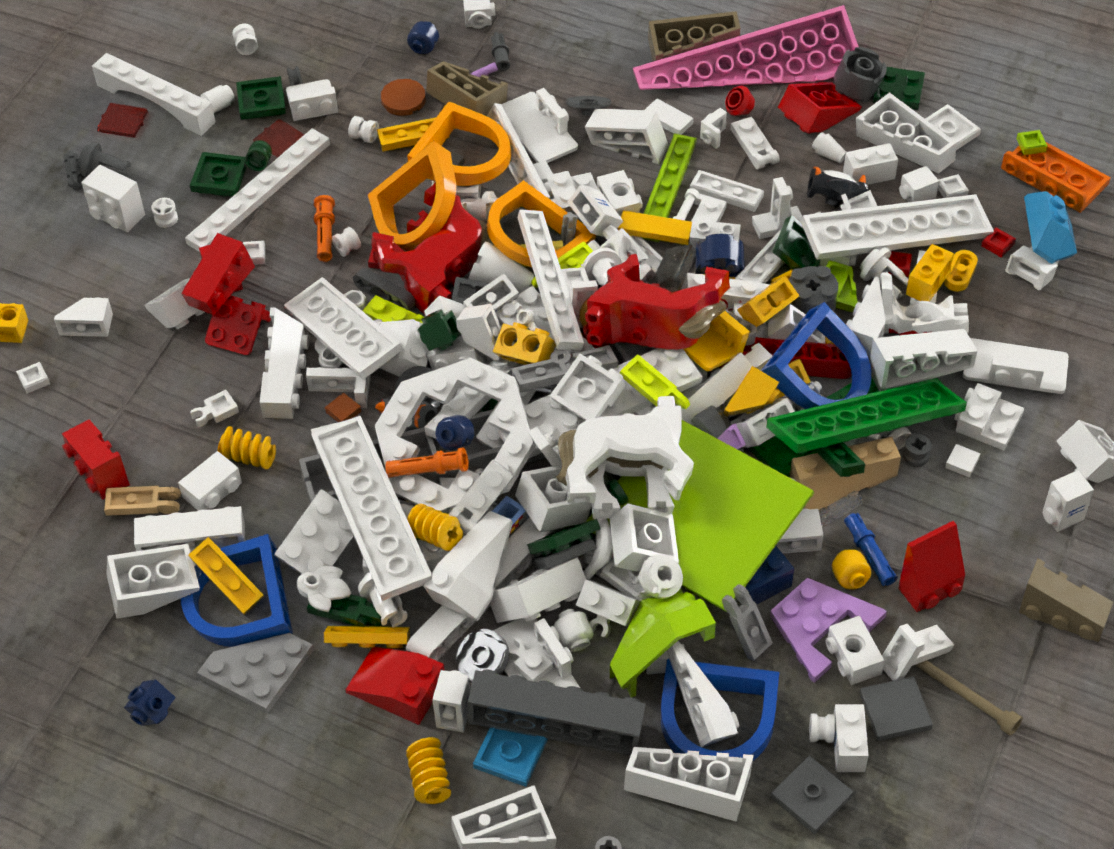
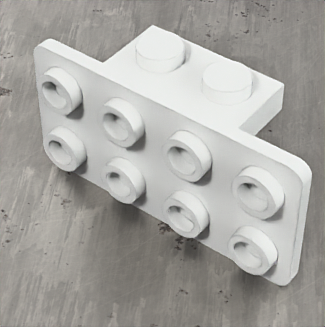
M545 88L537 90L536 94L529 92L501 104L522 145L536 163L545 160L549 163L578 149L577 142L568 133L567 122L569 121L567 111L557 104L555 97L550 95Z
M970 338L977 349V356L974 367L963 370L964 379L1055 394H1063L1065 392L1069 358L1066 352Z
M524 618L516 619L493 630L506 640L510 649H518L514 639L519 638L527 650L535 646L553 662V669L539 681H549L554 683L555 686L564 688L568 686L579 687L572 676L571 663L574 660L570 650L567 647H562L557 630L554 626L550 627L544 618L539 621L534 619L525 622ZM509 658L504 670L508 677L512 675L522 676L514 669L515 659Z

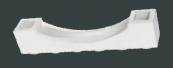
M106 53L92 65L97 86L113 94L118 90L139 94L163 107L183 124L184 128L200 136L215 123L211 102Z

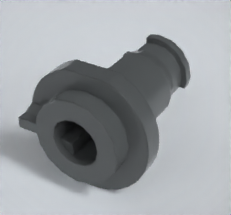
M92 142L82 149L78 159V169H80L81 176L86 178L99 165H102L128 178L129 175L121 171H125L127 167L131 166V163L129 161H121L113 155L102 152L101 144Z

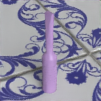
M495 62L472 72L471 75L481 77V75L487 76L498 71Z

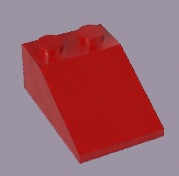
M819 82L789 84L778 108L785 113L784 116L787 119L797 123L800 126V130L811 134L827 130L860 111L862 106L848 95L838 93L834 83Z
M954 520L907 544L898 589L916 612L925 608L931 609L939 601L948 596L952 598L962 590L966 574L957 524Z
M372 647L345 692L420 725L433 703L432 699L440 671H445L444 664L420 653Z

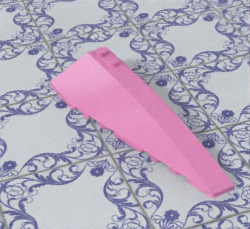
M843 5L633 68L639 90L818 82L834 78L845 52L849 49L853 51L859 46Z

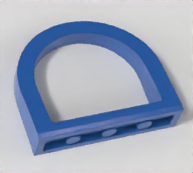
M825 302L806 313L761 369L762 372L779 382L777 388L804 409L867 395L871 384V366L864 346L854 332ZM815 329L820 331L842 351L850 365L852 384L850 391L843 399L833 400L817 394L788 365Z
M268 534L220 549L236 566L262 561L272 613L270 617L235 627H219L203 620L199 612V598L204 586L210 579L197 565L194 566L200 588L199 591L181 598V606L187 621L200 636L221 646L234 647L287 633L293 634L280 561L274 556L277 547Z
M667 659L660 720L662 733L672 751L680 754H685L688 751H699V755L716 756L717 753H729V757L743 758V754L754 755L753 761L759 757L767 747L773 733L779 672L695 662L716 690L756 694L764 697L762 718L754 735L736 748L725 751H713L692 743L680 730L674 714L676 691L679 684L671 661Z

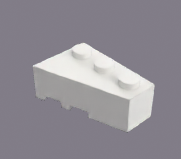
M595 109L585 125L592 145L619 152V150L631 152L632 157L639 158L640 155L651 158L652 163L655 164L660 163L669 147L657 111Z
M578 557L549 569L537 570L520 581L518 579L509 582L507 587L494 589L490 605L496 622L521 618L528 622L540 617V611L544 609L545 612L559 608L561 606L560 602L563 600L569 602L579 598V592H581L586 578Z
M535 786L451 817L452 830L460 849H555L556 836Z

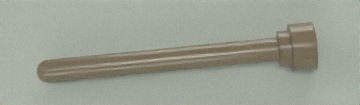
M926 660L915 665L997 720V724L1001 726L1000 730L1007 735L1012 736L1022 723V716L1014 711H1002Z

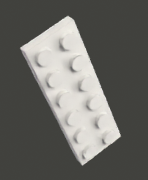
M323 277L284 304L286 311L293 318L302 323L313 336L362 379H365L403 350L401 344Z

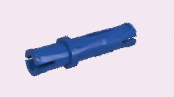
M859 513L848 515L844 519V523L854 537L853 542L864 553L882 586L893 584L898 577L874 540L875 535L871 530L867 529Z

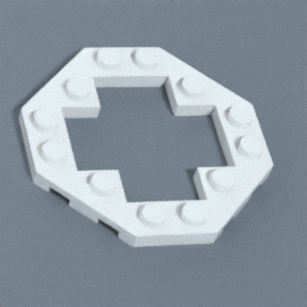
M468 358L402 381L375 424L384 465L386 466V461L415 458L419 454L420 448L417 445L400 437L425 396L448 405L457 388L462 384L500 402L488 422L491 426L509 434L494 459L514 475L501 494L509 492L535 448V442L528 433L530 431L529 421L515 377L475 359ZM459 470L449 489L417 474L392 477L389 480L396 496L414 505L421 503L435 510H440L442 513H448L449 509L454 508L480 475L470 470L466 472Z

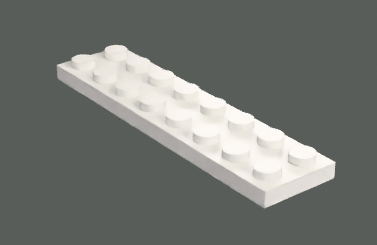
M976 194L803 215L800 221L817 260L871 253L876 248L881 250L886 247L889 250L931 244L982 239L994 233Z
M657 348L641 355L644 360L677 386L676 389L680 392L702 383V375L683 349ZM631 360L618 365L614 370L620 373ZM622 379L626 387L613 406H607L600 417L632 414L653 403ZM550 395L524 406L530 430L537 426L542 434L548 432L557 446L558 439L564 432L577 430L578 426L585 422L584 419L552 400ZM495 428L503 442H505L509 434ZM536 443L529 458L542 453Z
M361 416L311 434L381 601L423 586L427 581L431 580V571Z

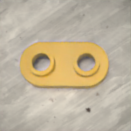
M960 250L954 254L950 274L944 281L948 289L959 292L968 287L978 262V258L973 252Z

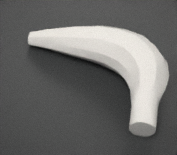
M606 518L597 519L601 529L596 531V549L591 563L583 571L585 578L588 580L613 558L611 527Z

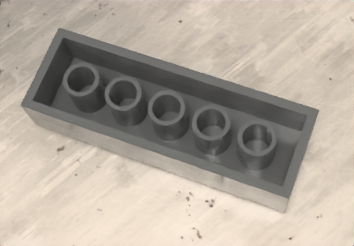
M475 670L468 699V723L631 755L633 748L638 747L645 703H640L639 700L631 697L615 698L606 692H595V694L584 692L581 688L575 686L559 687L549 681H528L525 677L519 675L508 677L499 675L493 670Z

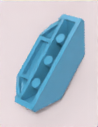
M1047 191L1027 194L1024 197L1033 252L1051 264L1074 256L1077 253L1072 224L1064 201L1059 196H1053Z

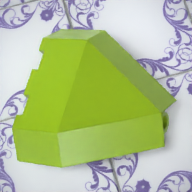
M680 588L676 594L669 598L658 599L650 597L640 601L610 663V679L616 677L622 689L627 688L630 696L634 697L636 696L637 677L678 640L698 632L701 634L704 642L715 638L716 622L704 600H696L694 595L689 592L683 593Z

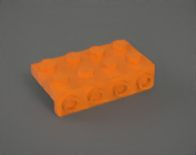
M1047 142V150L1043 153L1023 155L1020 146H1018L1013 152L1007 151L1004 154L1001 169L1042 192L1047 191L1053 196H1059L1065 205L1079 213L1107 187L1111 178Z

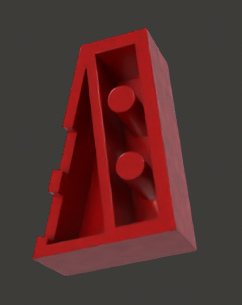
M90 419L62 433L65 442L62 448L69 459L74 458L75 462L73 464L79 475L85 474L87 477L85 479L86 484L92 493L97 492L103 500L106 498L107 488L130 486L121 455L117 451L113 453L110 450L112 447L111 443L108 440H103L102 433Z

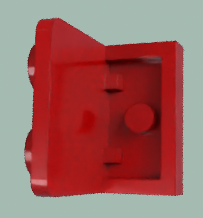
M231 295L219 310L212 315L205 343L239 354L250 355L261 320L266 322L271 320L270 312L265 310L266 305L251 301V305L243 303L244 299Z

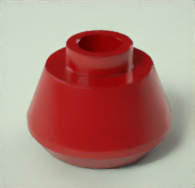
M737 86L730 90L725 100L726 110L732 116L747 115L753 110L755 105L753 95L745 86Z

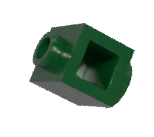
M442 309L432 312L421 319L423 325L418 328L420 339L426 344L429 351L439 348L440 351L453 345L452 341L461 335L457 329L456 317L452 310L443 313Z

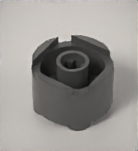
M856 47L853 51L847 50L834 75L836 91L862 102L869 101L874 96L886 74L887 67L885 62L882 64L879 60L880 56L867 48Z
M809 266L792 271L789 282L799 294V297L791 302V305L806 314L810 309L825 302L833 312L835 311L838 282L831 273L830 268L826 266Z

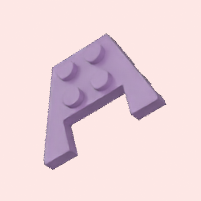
M807 578L771 610L770 617L786 642L790 643L794 649L796 658L808 671L811 681L815 683L832 665L828 658L813 647L828 633L829 626L839 623L847 615L851 618L860 616L868 632H870L886 617L887 611Z

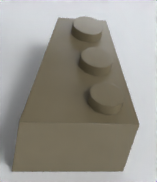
M443 61L427 70L426 92L445 105L448 102H452L487 116L494 103H506L508 83L501 81L500 84L489 81L488 76L481 75V77L469 74L468 69Z
M1037 558L1027 583L1019 613L1026 615L1032 620L1048 623L1057 629L1075 633L1084 639L1099 642L1113 601L1084 584L1081 588L1066 580L1068 575L1061 571L1058 574L1044 567L1045 562Z

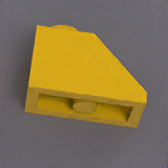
M752 366L723 413L728 417L763 409L766 403L772 405L780 392L776 390L779 382Z

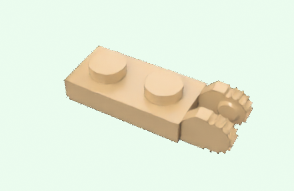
M159 486L107 488L104 511L106 516L153 514L159 512L163 514L175 513L179 511L180 504L174 500L180 498L181 491L175 487Z

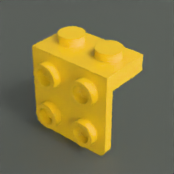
M724 311L711 321L709 330L698 339L697 343L683 350L705 371H712L732 360L738 353H743L750 331Z

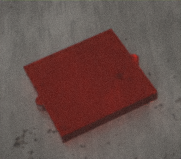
M110 103L106 112L101 115L102 119L97 127V132L135 138L140 127L144 125L143 121L148 110L146 108Z
M278 119L268 128H264V131L254 138L253 142L257 140L267 142L272 148V154L279 157L305 134Z

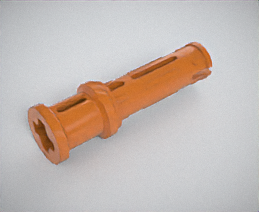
M320 195L314 199V207L316 208L314 222L317 225V258H319V261L327 262L332 259V225L335 222V215L333 214L335 200L331 196Z
M463 447L453 452L444 453L440 450L435 452L434 455L389 460L386 461V473L389 478L427 472H436L440 475L446 474V471L453 470L466 472L468 470V455Z

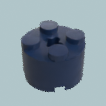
M712 234L706 236V241L702 243L700 241L697 242L695 246L696 274H705L706 267L727 270L729 271V277H737L745 269L744 244L740 239L737 242L734 240V236L729 234Z

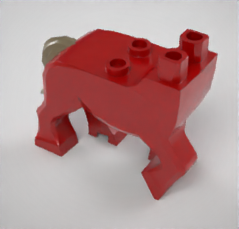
M436 183L424 193V203L431 207L435 200ZM456 195L447 223L444 224L439 232L426 238L414 250L404 251L394 242V236L373 232L371 243L373 261L379 263L381 271L400 275L404 282L405 290L413 295L416 301L415 306L425 315L424 311L438 296L451 299L452 292L449 289L454 287L456 277L463 278L472 270L474 262L476 263L479 257L478 253L485 241L490 242L486 227L487 223L474 218L468 213L466 202L461 204L460 197ZM422 210L418 213L420 215L419 220L415 222L411 219L407 222V233L418 228L427 218L428 213Z
M637 254L630 255L622 264L607 270L608 283L600 287L587 300V312L585 313V319L589 327L587 343L601 346L604 342L610 344L628 342L661 349L679 350L689 348L697 343L698 339L709 330L711 321L725 311L727 306L720 303V300L730 288L729 271L706 267L704 284L670 292L660 287V284H648L641 281Z

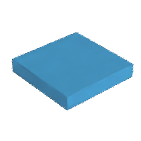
M490 728L473 762V768L526 787L548 739L541 736H531Z

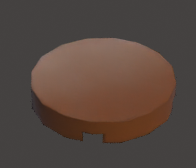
M397 79L385 85L381 91V104L383 108L385 107L390 114L397 116L411 115L413 111L422 109L426 103L425 89L415 80Z

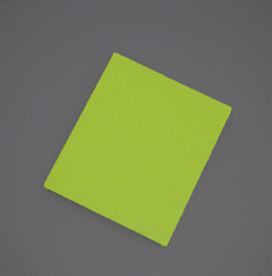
M682 420L679 446L692 459L694 464L692 475L684 486L680 499L674 500L670 495L675 506L672 514L679 559L678 564L683 574L681 586L726 611L722 604V598L729 595L736 600L733 588L738 584L744 587L748 584L813 496L814 491ZM621 476L617 482L629 499L627 503L647 508L648 499L645 476ZM627 503L620 505V508L622 509ZM593 513L587 521L594 520Z

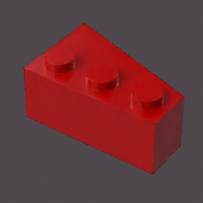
M219 233L216 234L181 293L188 306L214 315L255 268V265L243 242Z

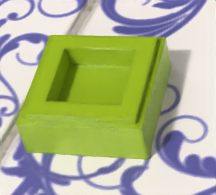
M1040 130L1017 134L1016 139L1023 155L1046 152L1047 144Z

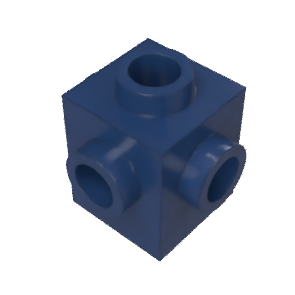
M156 679L143 681L140 686L135 687L128 696L129 701L124 709L131 714L130 718L138 725L159 724L168 715L167 709L176 697Z

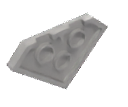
M291 633L213 651L199 669L197 675L199 679L268 714L312 654L314 648L313 644Z

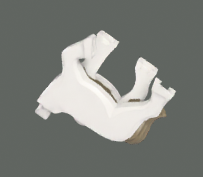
M673 396L658 397V406L646 415L628 413L622 416L588 419L581 423L577 430L564 432L559 437L558 450L562 461V468L556 478L558 482L567 486L568 504L576 503V498H586V503H591L593 519L611 518L621 508L617 499L608 492L604 484L603 475L606 471L620 476H645L648 499L647 508L668 514L673 513L675 506L670 495L674 500L680 499L683 488L692 475L694 464L692 459L679 446L682 422L681 406H675Z

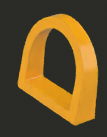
M448 102L407 155L409 161L433 141L442 146L454 129L487 137L499 148L497 154L491 160L477 166L453 165L456 186H472L488 182L502 174L510 163L511 148L507 133L493 119L455 103ZM434 173L427 179L435 181Z
M435 141L431 142L368 194L379 233L394 236V242L402 250H414L426 238L439 232L446 223L456 197V179L451 152ZM434 173L436 195L430 213L418 228L406 234H399L393 206Z
M523 180L493 203L489 211L486 227L490 240L504 255L520 264L532 267L527 248L516 244L504 233L500 220L520 207L532 211H543L548 226L561 234L563 216L567 212ZM577 220L575 238L562 248L555 250L557 259L580 243L585 242L588 244L590 241L595 240L596 235L590 233L586 226Z

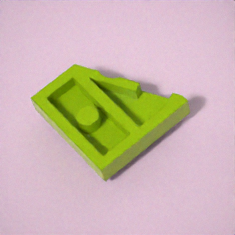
M829 260L826 267L830 268L831 273L838 282L836 308L853 313L858 302L856 284L853 281V269L851 266Z

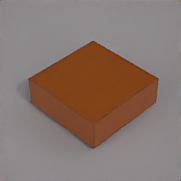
M342 393L325 407L326 413L337 422L352 419L362 412L361 406L345 393Z

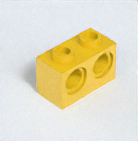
M931 244L909 275L906 295L919 301L930 302L950 274L954 253Z
M783 276L738 308L737 311L744 320L758 327L798 298L799 294L786 276Z
M0 303V342L22 343L28 324V317L23 304Z
M513 322V325L503 323L493 353L504 360L527 365L550 359L556 344L549 337L550 333L545 330L535 328V331L527 330V326ZM518 338L517 342L512 346V342ZM540 344L539 348L534 351L535 346Z

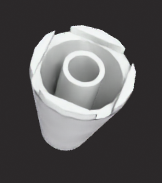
M484 242L478 253L479 257L472 267L469 276L470 280L491 283L504 273L518 290L519 294L533 286L531 281L535 277L534 273L504 255L493 244Z

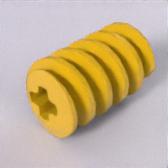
M228 426L220 438L217 451L228 460L233 459L235 462L242 461L247 465L252 464L254 467L261 466L263 469H269L276 456V445H271V437L266 436L263 442H261V434H256L252 440V432L247 431L244 437H242V429H237L233 435V428Z
M420 503L415 505L408 515L407 520L415 538L433 544L445 551H451L463 538V531L459 520L447 513H442L440 510H435Z
M435 737L415 741L406 751L412 787L415 790L414 797L417 801L424 804L442 803L451 796V790L447 789L450 782L446 779L448 773L444 768L445 761L442 759L441 741Z

